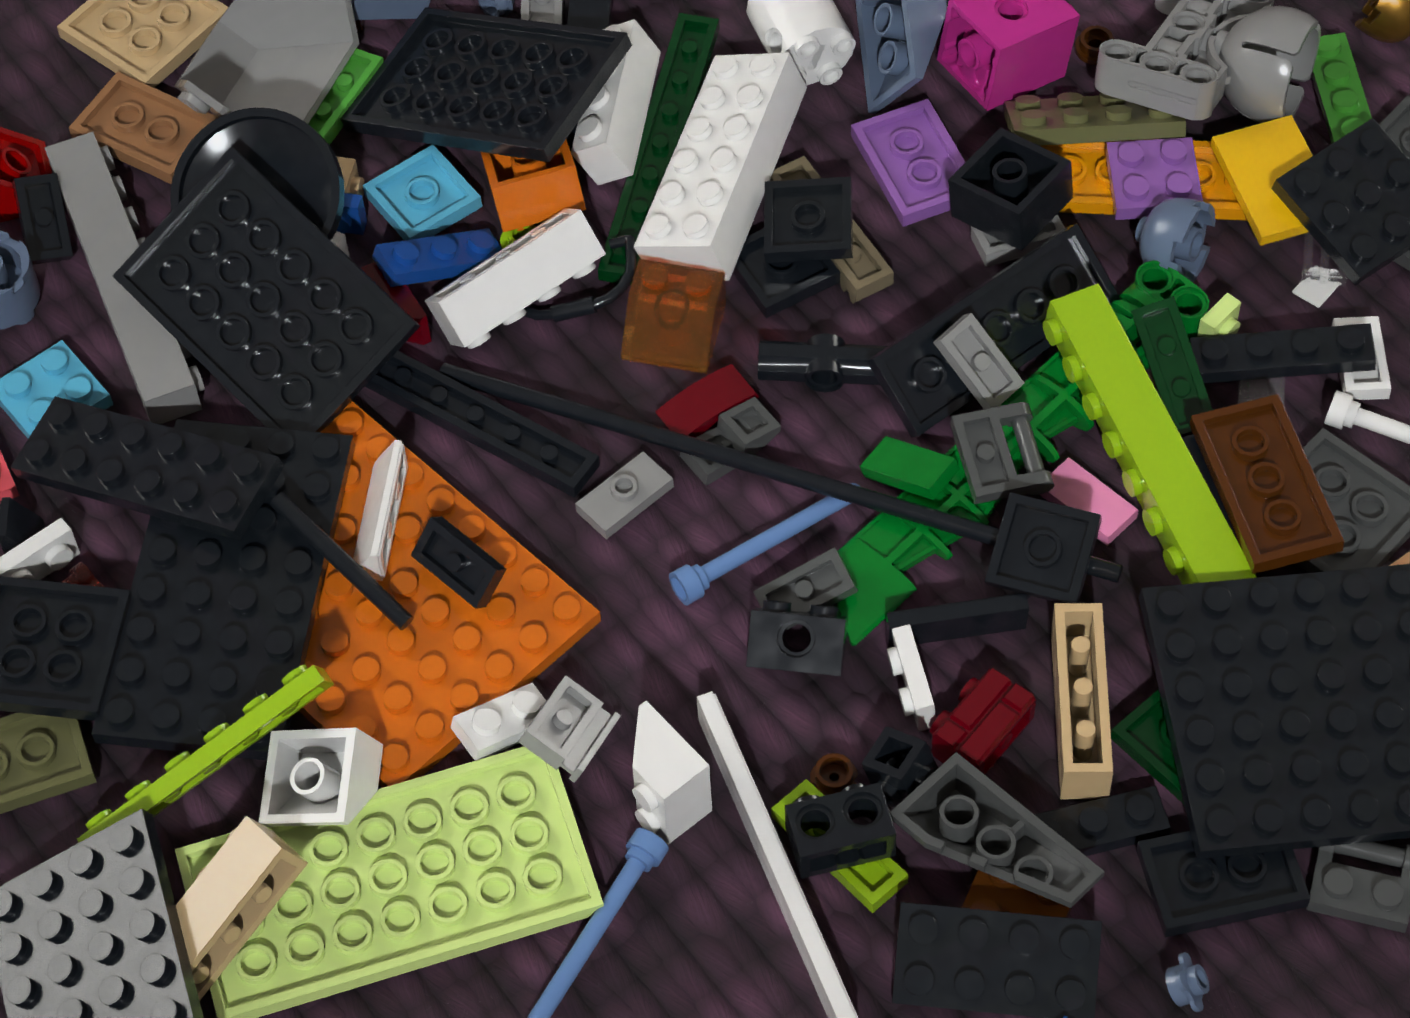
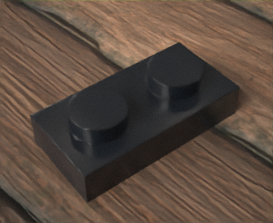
M57 173L14 178L12 185L23 241L27 247L32 264L71 260L73 252Z
M442 516L429 519L411 553L414 559L474 608L487 606L506 571L502 564Z

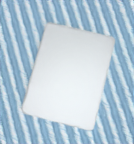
M1315 265L1293 289L1292 293L1319 308L1342 283V280Z

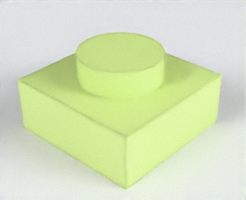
M1226 293L1200 319L1197 337L1237 334L1241 325L1238 321L1241 301Z

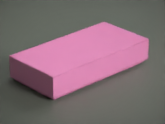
M1069 457L1051 473L1054 482L1053 489L1040 494L1048 502L1100 514L1102 522L1097 539L1106 546L1136 520L1138 515L1136 507Z

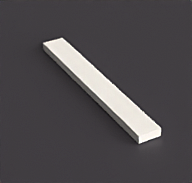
M713 691L697 696L699 723L828 1018H858L716 693L713 694Z

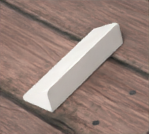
M394 440L373 465L353 557L372 578L383 581V578L386 576L408 470V462L402 440Z

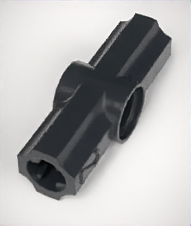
M829 333L814 335L808 339V342L760 340L758 380L805 382L810 389L824 393L839 390L843 384L880 385L867 360L888 346L846 344L841 337Z

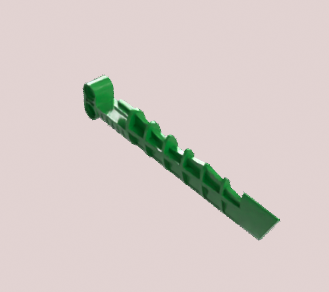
M1155 260L1140 265L1136 271L1135 282L1119 296L1120 300H1114L1110 303L1145 370L1150 365L1143 346H1135L1141 339L1131 313L1132 310L1174 296L1190 341L1191 337H1197L1200 319L1208 312L1209 308L1208 295L1200 287L1178 271L1170 267L1165 269L1159 266L1160 262ZM1060 351L1055 353L1017 391L1000 405L1027 402L1033 416L1030 424L1041 459L1051 463L1057 461L1060 456L1049 439L1071 426L1083 431H1089L1095 425L1094 421H1091L1084 411L1082 404L1083 395L1076 382L1071 383L1065 375L1062 365L1063 357ZM1005 425L1002 426L1016 474L1018 475L1024 467L1023 459L1013 428ZM956 444L944 455L954 457L960 469L934 500L907 491H903L897 497L986 525L989 523L988 518L1001 500L974 505ZM880 512L842 546L838 552L858 589L857 593L835 604V607H839V616H848L847 638L852 646L857 645L886 618L888 612L894 611L917 590L915 585L903 574L904 571L933 554L949 560L953 554L947 546L961 539L962 536Z

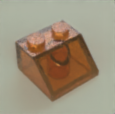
M639 259L628 296L621 359L707 374L726 306L725 273Z

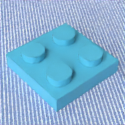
M433 144L363 184L365 197L404 240L434 236L482 208L481 196Z
M63 340L0 378V407L27 438L30 437L55 396L104 410L113 405L107 390Z

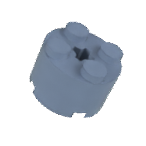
M0 230V330L14 325L27 324L32 320L35 314L34 309L40 298V284L25 244L20 240L18 242L10 238L9 233Z

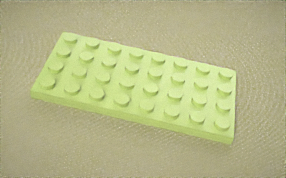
M523 746L380 788L349 825L267 827L273 830L308 864L210 987L217 1018H259L592 917L597 909L604 906L559 769L556 770ZM230 833L175 849L185 893L194 883L198 873L208 865L220 850Z

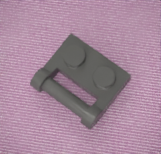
M1018 402L951 417L950 426L974 505L1008 498L1010 492L1020 495L1027 493L1030 495H1040L1053 489L1054 482L1051 472L1044 469L1030 421L1033 416L1027 402ZM1007 425L1013 428L1027 473L1016 474L1002 426Z
M1364 842L1318 847L1309 893L1310 901L1306 910L1405 933L1410 917V845L1407 844L1406 848H1400L1378 842ZM1333 853L1400 867V877L1332 862Z

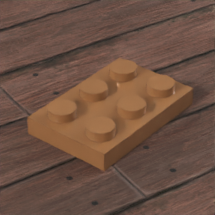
M117 72L69 126V131L72 138L94 132L99 147L107 145L113 158L172 184L175 168L187 145L205 126L219 117L209 112L206 115L197 113L176 97Z

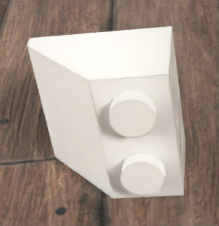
M644 701L638 708L632 764L634 779L632 792L636 799L637 807L635 816L642 828L657 833L669 845L712 811L710 766L647 701Z
M356 727L271 731L259 823L266 827L349 825L378 791L383 744Z

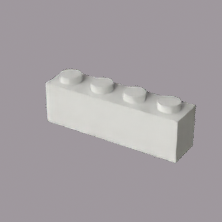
M635 19L618 25H610L602 29L627 33L632 46L578 121L571 148L572 156L597 185L632 176L637 161L661 51Z
M565 208L427 298L425 302L450 345L472 349L486 342L491 337L489 331L501 323L509 325L521 319L526 314L524 308L534 301L543 302L557 295L561 291L560 284L569 278L578 279L596 268L594 262L606 253L581 209Z

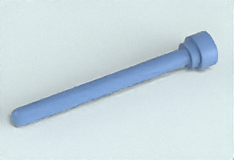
M850 483V484H852V485H856V486H859V487H860V485H858V484H856V483ZM827 496L701 567L698 564L693 566L685 564L669 573L672 589L679 600L688 606L704 597L705 590L710 588V582L851 503Z
M636 828L626 844L628 851L625 854L627 862L602 899L604 906L593 913L527 1018H551L642 873L649 872L652 867H658L669 851L667 843L658 835L644 828Z

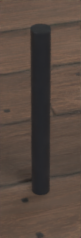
M284 492L279 493L273 498L270 506L400 630H404L412 622L414 617Z

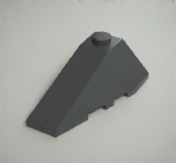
M957 752L890 812L892 821L926 849L1069 908L1074 906L1104 877L1105 871Z

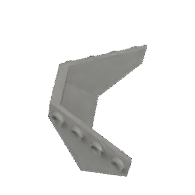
M234 0L213 27L174 87L181 91L177 99L197 113L205 115L209 111L215 116L221 117L241 109L271 108L292 114L309 124L359 45L351 0Z

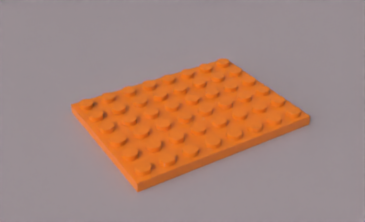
M352 401L321 433L353 435L355 448L333 539L353 558L373 465L391 443L398 439ZM405 445L408 470L386 576L383 578V581H376L414 619L404 630H400L328 561L305 665L307 668L312 665L324 668L334 685L299 710L318 729L356 727L382 743L383 753L379 776V785L382 788L424 776L461 743L451 729L453 716L528 685L601 622L600 611ZM442 516L506 568L486 607L474 608L411 556L431 517Z

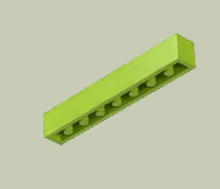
M1099 283L1051 300L1046 318L1043 321L1046 339L1051 346L1056 345L1063 357L1062 365L1066 377L1071 383L1076 382L1083 395L1082 404L1086 415L1091 421L1096 420L1103 433L1102 443L1106 453L1111 459L1116 458L1123 471L1122 480L1127 493L1131 497L1136 496L1143 509L1142 518L1147 531L1151 536L1156 535L1164 549L1163 559L1168 571L1172 575H1177L1182 584L1257 578L1252 573L1243 550Z

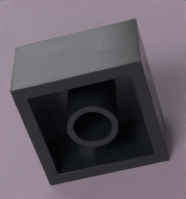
M1001 127L948 179L952 217L1021 251L1073 198L1070 160Z

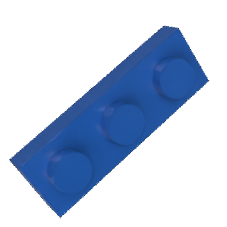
M486 228L376 244L372 258L389 286L395 287L461 277L502 250L490 229Z

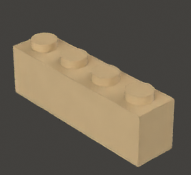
M1054 603L1051 644L1060 799H1101L1109 797L1113 776L1102 603Z
M248 816L242 820L238 827L231 831L220 850L208 865L198 873L194 883L176 904L199 1001L308 864L273 830Z

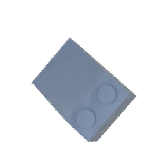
M855 0L868 113L876 114L923 79L946 16L947 0Z

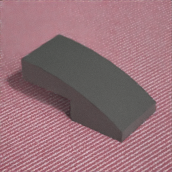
M753 397L720 414L717 427L696 438L754 455L781 432V425L758 399ZM680 452V457L705 486L735 469Z

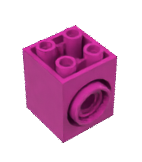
M949 0L937 61L986 111H989L1004 104V101H1011L1018 96L1027 94L1065 76L1080 14L1065 0Z

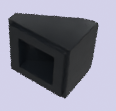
M3 497L2 501H0V544L5 554L45 528V523L41 517L10 497Z

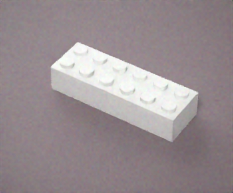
M789 52L715 55L634 244L637 254L653 281L730 280L764 196L765 182L771 179L807 89Z

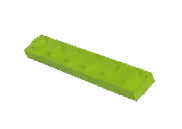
M304 664L295 668L281 680L284 686L273 695L268 697L264 693L246 704L242 709L245 715L229 726L225 722L209 731L203 737L206 744L191 755L188 751H185L171 759L164 766L167 773L152 784L149 780H146L133 787L126 793L125 798L127 802L114 812L106 809L91 818L85 825L88 831L77 838L78 842L89 838L140 809L146 810L155 817L333 686V681L324 668L316 665L307 668Z

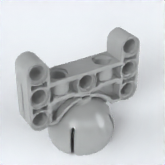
M1155 0L1154 5L1156 9L1168 15V17L1146 46L1120 39H1110L1100 44L1094 85L1099 92L1105 95L1195 121L1210 117L1224 94L1230 104L1242 115L1258 123H1263L1289 115L1294 117L1305 92L1301 86L1289 83L1291 79L1306 82L1311 78L1319 49L1321 26L1318 24L1319 21L1302 10L1286 6H1273L1274 0Z

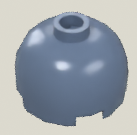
M1176 197L1164 200L1151 210L1148 217L1143 216L1137 225L1135 233L1136 241L1140 242L1139 251L1143 264L1153 260L1159 261V266L1165 269L1170 267L1191 282H1194L1203 269L1211 248L1210 246L1203 245L1207 225L1215 227V210L1212 204L1197 199Z

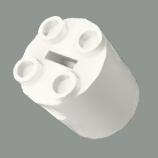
M748 0L746 13L766 52H789L806 86L819 81L822 85H831L841 78L843 74L842 68L853 55L856 41L833 0Z

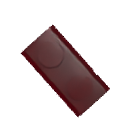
M989 668L980 680L972 677L961 690L958 698L960 703L951 713L947 710L942 711L933 722L930 729V734H932V754L942 763L946 762L957 752L986 775L1034 718L1036 706L1034 694L1017 683L1013 684L1008 677L994 668Z

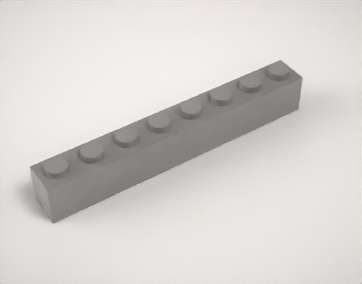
M90 132L44 147L52 172L57 173L61 196L149 421L162 424L202 410L198 392L205 390L197 365L188 367L185 359L192 357L191 353L112 277L146 239L145 237L136 239L134 232L140 230L139 223L133 207H123L121 201L127 200L128 197L120 176L111 177L109 172L116 168L108 146L99 147L94 132Z

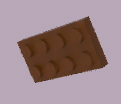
M1279 394L1191 416L1190 428L1253 574L1343 551L1344 539Z

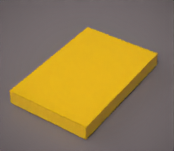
M1289 115L1213 136L1210 146L1259 245L1262 246L1308 233V230L1271 189L1276 179L1313 156L1293 116Z

